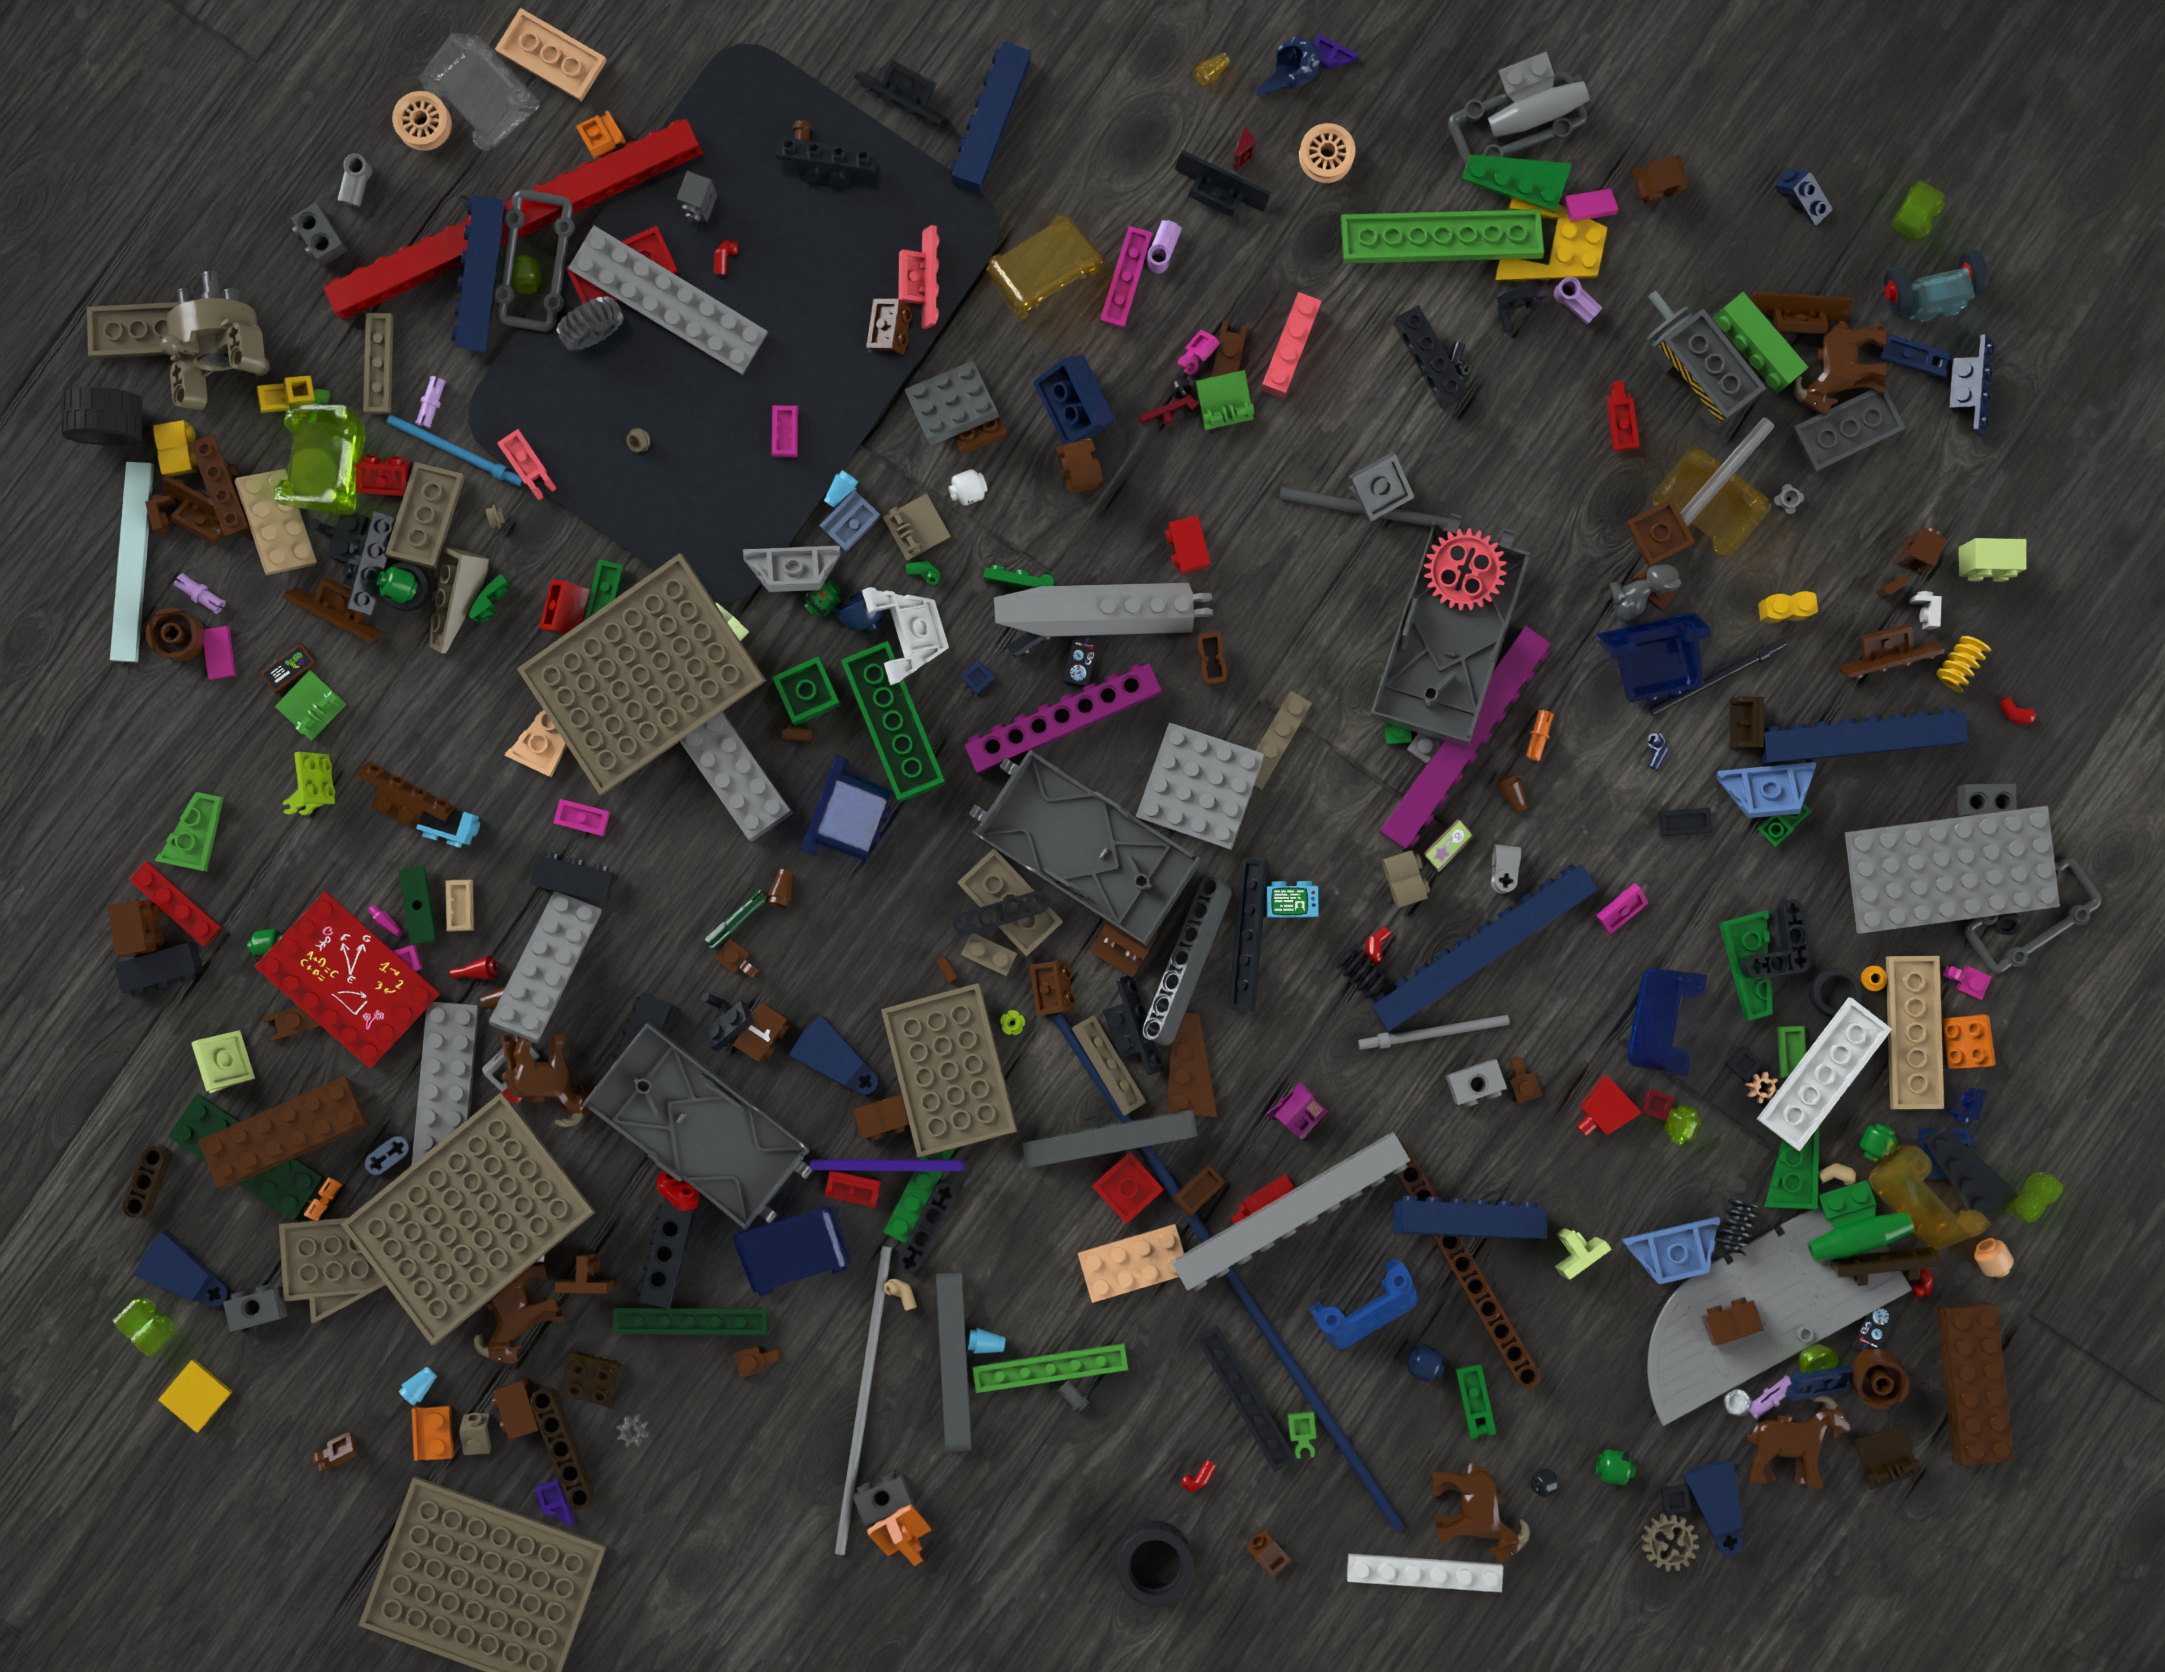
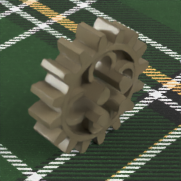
M1662 1513L1660 1514V1521L1652 1518L1653 1526L1645 1525L1644 1527L1648 1531V1535L1641 1536V1539L1647 1542V1544L1642 1546L1645 1552H1649L1646 1558L1649 1561L1655 1559L1654 1565L1657 1568H1660L1663 1564L1666 1571H1670L1671 1566L1680 1571L1681 1563L1688 1567V1557L1696 1558L1692 1550L1699 1549V1545L1693 1542V1540L1699 1538L1696 1533L1691 1532L1694 1526L1690 1523L1685 1525L1686 1519L1682 1516L1677 1520L1675 1514H1670L1669 1519H1667ZM1675 1527H1680L1679 1534L1673 1533ZM1661 1531L1669 1540L1673 1539L1679 1546H1685L1684 1551L1679 1553L1672 1545H1667L1660 1538L1656 1539V1533ZM1662 1550L1667 1551V1555L1665 1557H1660V1552Z

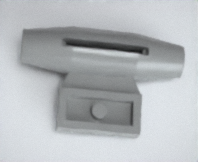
M1544 52L1498 71L1506 95L1514 103L1489 117L1488 121L1494 137L1522 132L1562 117L1588 102L1590 98L1584 81L1553 87L1555 75L1547 52Z

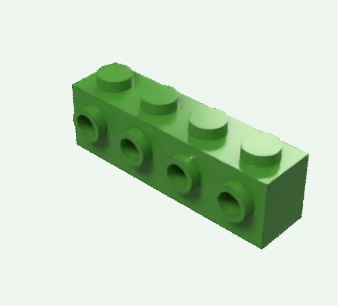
M1744 292L1713 317L1718 327L1726 333L1733 341L1735 347L1745 355L1752 367L1758 370L1767 384L1777 394L1809 368Z

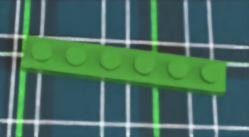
M1122 1343L977 1365L972 1368L976 1393L1125 1371L1128 1370L1125 1345Z

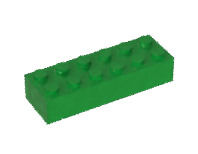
M886 641L844 658L841 662L896 798L901 803L945 785L946 782L904 679L894 685H890L884 663L896 659L889 642Z

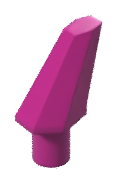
M375 904L368 908L367 911L373 916V922L396 937L402 936V930L385 910L381 911Z

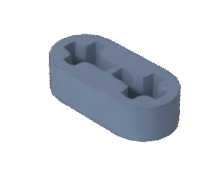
M396 1136L386 1141L366 1158L365 1167L367 1171L371 1174L379 1175L390 1170L410 1154V1141L403 1136ZM394 1142L404 1144L401 1148L403 1153L396 1152L392 1155L390 1154V1151L396 1147ZM386 1156L387 1159L381 1163L382 1169L373 1167L375 1163L374 1157L379 1159Z

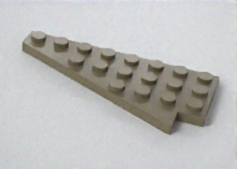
M348 1218L279 1224L284 1301L310 1299L311 1323L324 1319L386 1285L341 1224Z

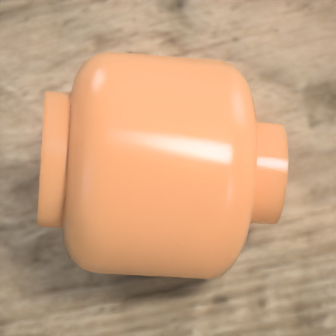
M1990 1238L1983 1240L1977 1245L1974 1258L1986 1276L2001 1278L2010 1272L2014 1259L2003 1241Z

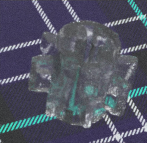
M639 1414L632 1420L628 1415L625 1416L624 1422L626 1424H618L616 1427L621 1430V1435L617 1439L625 1440L626 1447L631 1442H635L637 1446H640V1437L647 1438L649 1435L644 1431V1427L648 1422L642 1423L639 1420ZM632 1425L635 1426V1431L638 1432L634 1436L630 1435L631 1431L629 1430Z

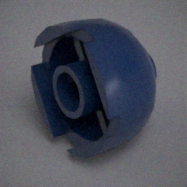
M862 591L849 597L850 601L847 602L846 606L842 602L834 610L838 619L845 627L854 631L865 629L867 633L880 626L878 621L883 618L885 610L868 612Z

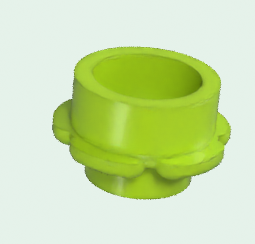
M1010 1010L1007 1014H1003L1000 1019L1002 1031L1008 1035L1020 1034L1023 1030L1022 1027L1025 1025L1024 1017L1015 1010ZM1010 1021H1015V1024L1011 1025Z

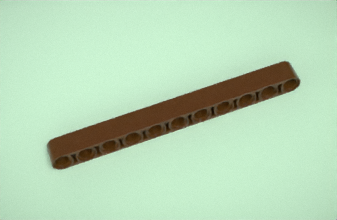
M1399 1141L1410 1159L1406 1163L1407 1168L1413 1167L1416 1171V1176L1411 1181L1404 1179L1405 1169L1396 1174L1407 1195L1416 1196L1420 1190L1424 1189L1428 1191L1429 1197H1437L1409 1147L1404 1142ZM1431 1235L1514 1380L1524 1388L1535 1387L1540 1380L1539 1372L1461 1237L1454 1236V1244L1449 1248H1445L1442 1244L1444 1236ZM1459 1257H1466L1467 1266L1462 1270H1457L1455 1266L1456 1260ZM1473 1279L1480 1281V1288L1476 1292H1470L1468 1289V1284ZM1487 1301L1492 1302V1312L1490 1314H1483L1481 1311L1482 1305ZM1499 1324H1504L1506 1326L1505 1334L1501 1337H1496L1494 1333L1495 1327ZM1513 1346L1518 1347V1356L1515 1359H1509L1507 1356L1508 1350ZM1525 1369H1531V1379L1526 1382L1521 1381V1372Z

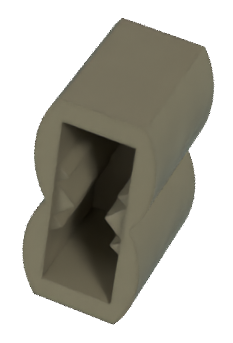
M1411 850L1381 860L1397 908L1428 899L1427 893L1430 892V888L1426 878H1421L1419 869L1422 868V863L1418 854L1414 855Z

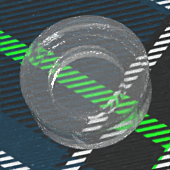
M1734 1389L1728 1392L1725 1397V1407L1731 1414L1744 1416L1750 1412L1752 1399L1745 1391Z

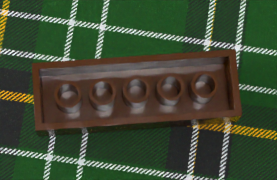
M343 1076L200 1139L198 1142L217 1188L225 1190L369 1126V1123L350 1079Z
M1982 1302L1937 1306L1952 1460L1962 1466L2014 1461L1998 1305Z

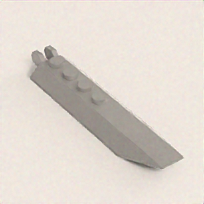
M1189 583L1041 586L994 598L996 624L1043 637L1190 633L1193 631L1194 617L1213 615V610L1210 608L1194 610L1193 602H1208L1212 600V594H1193Z

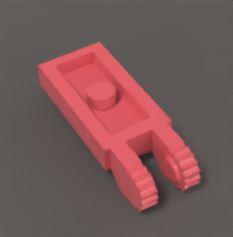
M519 429L497 442L518 475L530 487L538 500L543 498V493L533 481L540 476L545 481L544 483L551 491L557 489L547 475V470Z

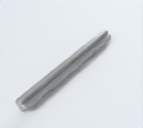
M1765 417L1762 418L1680 512L1687 527L1773 430L1774 424Z

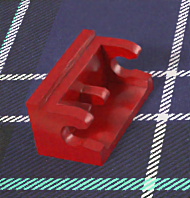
M830 1170L825 1195L828 1198L876 1208L882 1180L839 1170Z

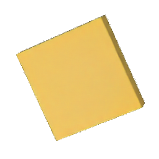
M193 1359L158 1400L198 1433L233 1391L198 1361Z

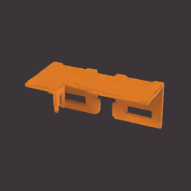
M328 1177L318 1192L322 1198L320 1201L316 1198L312 1202L308 1200L311 1204L304 1215L318 1222L319 1217L327 1208L326 1205L330 1199H333L334 1194L342 1184L334 1178Z

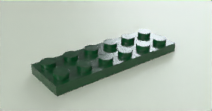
M196 1094L168 1135V1138L206 1162L198 1140L241 1121L201 1094ZM295 1158L243 1181L239 1185L294 1221L297 1220L307 1205L308 1200L311 1199L325 1177Z

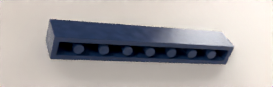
M1951 708L1940 710V714L1931 715V711L1916 712L1915 717L1906 718L1905 713L1890 715L1889 720H1881L1880 716L1867 717L1865 722L1856 723V719L1840 720V725H1831L1830 721L1817 722L1815 727L1806 728V724L1790 725V730H1781L1780 726L1765 728L1764 746L1759 751L1761 765L1959 745L1969 741L1965 712L1956 713V709Z

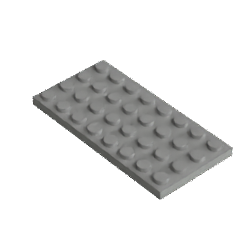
M2048 806L1845 832L1857 933L2060 907Z

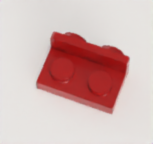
M364 455L363 458L355 463L356 493L404 496L408 485V469L411 467V460H404L401 456L381 459L378 455Z

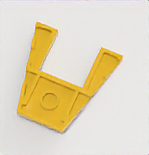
M1511 198L1509 210H1540L1542 218L1557 220L1549 263L1545 265L1521 259L1498 260L1494 282L1512 280L1519 282L1534 279L1551 280L1556 278L1565 279L1567 277L1586 279L1598 276L1607 227L1591 219L1570 222L1565 207L1558 204L1556 212L1553 213Z

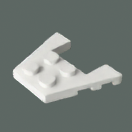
M872 587L862 590L868 612L890 609L905 657L884 663L890 685L900 682L903 678L949 648L935 600L912 595H897L895 592L887 590L884 592L877 591L876 588Z

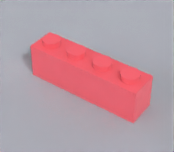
M1298 292L1263 381L1262 392L1284 400L1320 308L1321 300Z

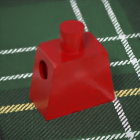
M1602 1076L1579 1106V1109L1586 1118L1576 1127L1585 1137H1588L1596 1129L1602 1134L1608 1135L1639 1115L1641 1111L1608 1076Z

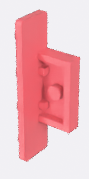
M931 225L922 231V252L909 250L899 252V299L907 303L922 304L921 328L928 329L935 325L939 316V311L936 307V297L939 292V285L936 283V273L939 268V260L937 259L939 235L935 225Z

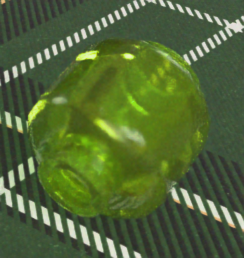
M520 255L514 259L511 287L521 294H532L542 284L540 263L532 257Z
M1679 1105L1678 1108L1670 1110L1664 1125V1131L1670 1136L1669 1140L1684 1145L1685 1142H1691L1696 1139L1701 1125V1118L1697 1115V1110L1685 1105Z

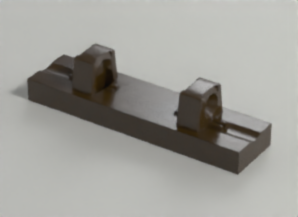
M1933 1247L1854 1255L1848 1258L1831 1260V1268L1838 1277L1854 1276V1281L1857 1282L1858 1286L1868 1285V1274L1905 1270V1275L1909 1280L1920 1279V1268L1941 1266V1256Z

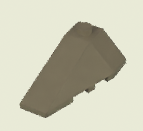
M443 545L437 567L433 569V577L437 578V592H432L436 613L431 616L430 648L440 653H447L484 584L485 576L489 571V559L476 553Z

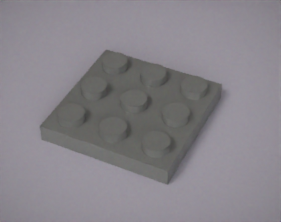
M974 361L904 389L929 446L999 417Z

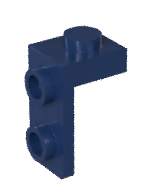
M1791 169L1784 173L1782 179L1775 185L1779 193L1795 195L1813 225H1818L1832 211L1830 203L1811 171Z

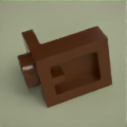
M167 493L154 495L152 500L145 501L152 530L160 535L169 533L168 524H171V519L168 511L164 510V508L178 505L177 499Z
M1266 1530L1256 1535L1246 1546L1256 1561L1272 1577L1291 1561L1287 1553L1273 1540Z

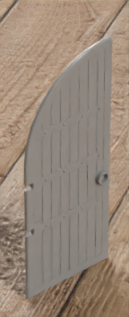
M1818 1204V1209H1809L1781 1224L1780 1227L1784 1232L1783 1235L1778 1236L1775 1229H1772L1750 1241L1749 1247H1741L1740 1249L1746 1253V1256L1730 1252L1729 1255L1733 1262L1728 1265L1723 1257L1712 1262L1709 1273L1689 1277L1675 1290L1658 1316L1651 1335L1647 1363L1648 1382L1654 1408L1662 1425L1664 1426L1911 1291L1912 1289L1902 1271L1868 1274V1285L1858 1286L1857 1282L1854 1281V1276L1838 1277L1831 1268V1260L1814 1262L1809 1252L1808 1242L1835 1229L1825 1220L1820 1204ZM1886 1245L1857 1255L1889 1252L1890 1250ZM1745 1297L1746 1300H1754L1764 1330L1722 1345L1712 1346L1702 1319V1315L1708 1314L1706 1309L1721 1305L1722 1309L1732 1306L1730 1301Z

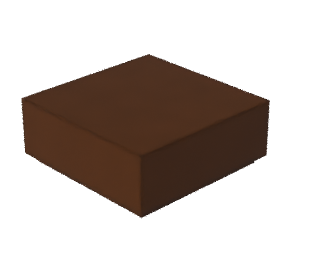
M1904 574L1876 592L1880 598H1885L1909 584L1908 582L1910 581Z
M945 956L937 960L936 963L947 982L951 983L958 979Z

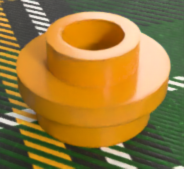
M1869 966L1862 972L1861 982L1866 989L1879 991L1887 983V974L1879 966ZM1873 974H1877L1879 978L1877 983H1873L1871 980Z

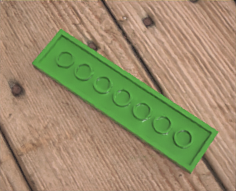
M1540 210L1341 215L1343 263L1543 258L1544 255Z

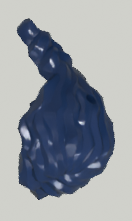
M1300 36L1292 37L1283 43L1277 50V61L1274 63L1276 74L1271 75L1270 78L1264 81L1263 85L1257 88V97H1260L1263 93L1270 94L1271 92L1278 91L1280 88H1299L1315 77L1320 65L1317 45L1309 39L1303 40Z

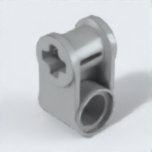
M1494 845L1491 887L1496 893L1506 894L1517 886L1521 847ZM1505 876V880L1509 881V885L1503 888V883H1500L1499 880Z

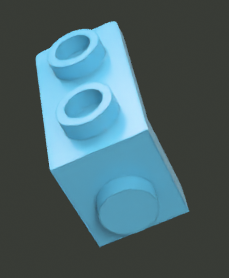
M464 812L456 836L419 824L416 829L423 831L422 836L437 840L438 836L447 838L446 844L461 848L462 843L470 845L472 837L476 836L479 831L480 822H478L479 816Z

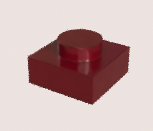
M1649 1088L1640 1111L1666 1121L1675 1097Z

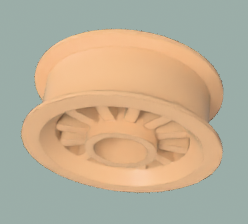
M425 91L411 92L398 101L393 111V126L397 134L405 144L415 150L429 151L436 149L450 135L452 127L450 113L442 101L432 93ZM427 117V121L424 124L417 125L420 118Z
M1332 123L1319 124L1310 129L1302 140L1299 151L1300 165L1306 175L1317 182L1332 183L1338 181L1349 172L1355 157V144L1352 136L1343 127ZM1329 149L1332 151L1333 156L1325 157L1321 151Z

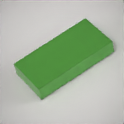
M1805 1026L1777 1027L1780 1078H1788L1806 1054Z

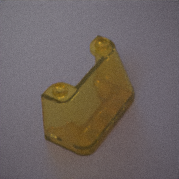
M1064 215L1056 217L1052 220V225L1004 255L997 254L988 261L987 274L1018 322L1029 316L1027 311L1033 306L1035 308L1038 307L1040 301L1077 278L1083 279L1086 277V271L1093 276L1102 270L1103 259L1070 216L1064 217Z
M1691 443L1652 493L1651 498L1654 499L1652 503L1657 506L1672 498L1680 513L1719 469L1722 463L1696 444ZM1734 473L1691 523L1712 538V542L1715 544L1713 549L1722 556L1727 554L1732 557L1770 511L1772 503L1765 495Z
M1900 1144L1888 1160H1883L1871 1172L1869 1177L1871 1187L1895 1213L1908 1212L1914 1225V1233L1928 1247H1933L1937 1250L1978 1236L1991 1225L1979 1211L1961 1210L1959 1213H1952L1922 1181L1931 1172L1932 1164L1929 1157L1920 1147Z

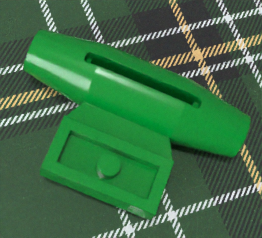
M1865 1180L1818 1195V1202L1825 1220L1835 1229L1808 1242V1248L1814 1262L1848 1258L1886 1246L1914 1232V1225L1908 1212L1875 1216L1876 1201L1868 1181Z

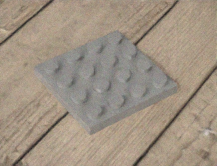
M1169 722L1136 818L1232 850L1265 755Z

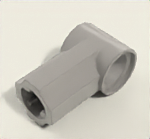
M350 154L344 160L345 172L337 200L348 206L360 207L366 182L372 174V168L361 155ZM357 163H362V169L357 173H353L354 166Z

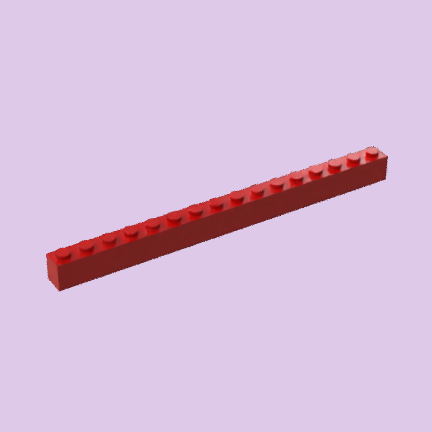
M687 119L676 120L670 123L669 127L660 131H652L639 141H630L622 149L615 152H607L594 162H585L578 169L570 173H561L553 181L540 183L532 191L567 197L573 205L572 214L695 158L703 154ZM513 197L507 201L506 211L511 209ZM523 199L521 211L524 213L526 221L524 226L518 229L517 240L556 222L562 216L563 207ZM471 216L458 225L445 227L443 232L434 236L423 237L415 245L404 246L397 253L389 257H380L374 264L356 268L352 274L346 277H338L331 280L323 288L334 313L340 319L345 320L462 266V251H467L468 240H464L465 226L470 225ZM505 221L501 247L506 245L508 226Z

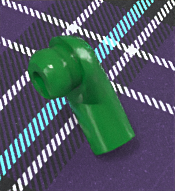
M930 562L906 563L907 576L921 575L930 585L939 583L941 574Z

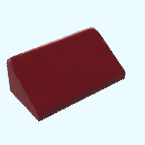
M1246 127L1242 131L1234 154L1233 171L1240 169L1254 156L1256 139Z

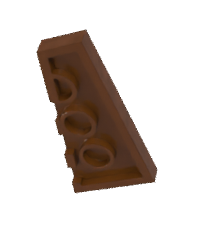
M1185 1013L1175 1039L1171 1043L1166 1113L1193 1110L1194 1115L1217 1117L1199 1014Z

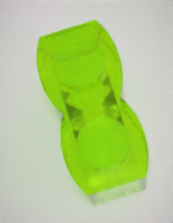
M1918 180L1907 194L1890 227L1915 242L1921 237L1925 238L1933 227V224L1930 223L1933 215L1938 216L1945 205L1942 202L1945 194Z
M2037 1172L2027 1179L2023 1190L2018 1191L2019 1196L2007 1202L2005 1209L2018 1221L2034 1222L2044 1213L2046 1205L2054 1202L2061 1195L2064 1186L2051 1173Z
M138 1297L113 1320V1323L124 1335L131 1339L143 1354L150 1357L176 1331L173 1329V1322L168 1317L158 1315L155 1310L156 1306L150 1299Z

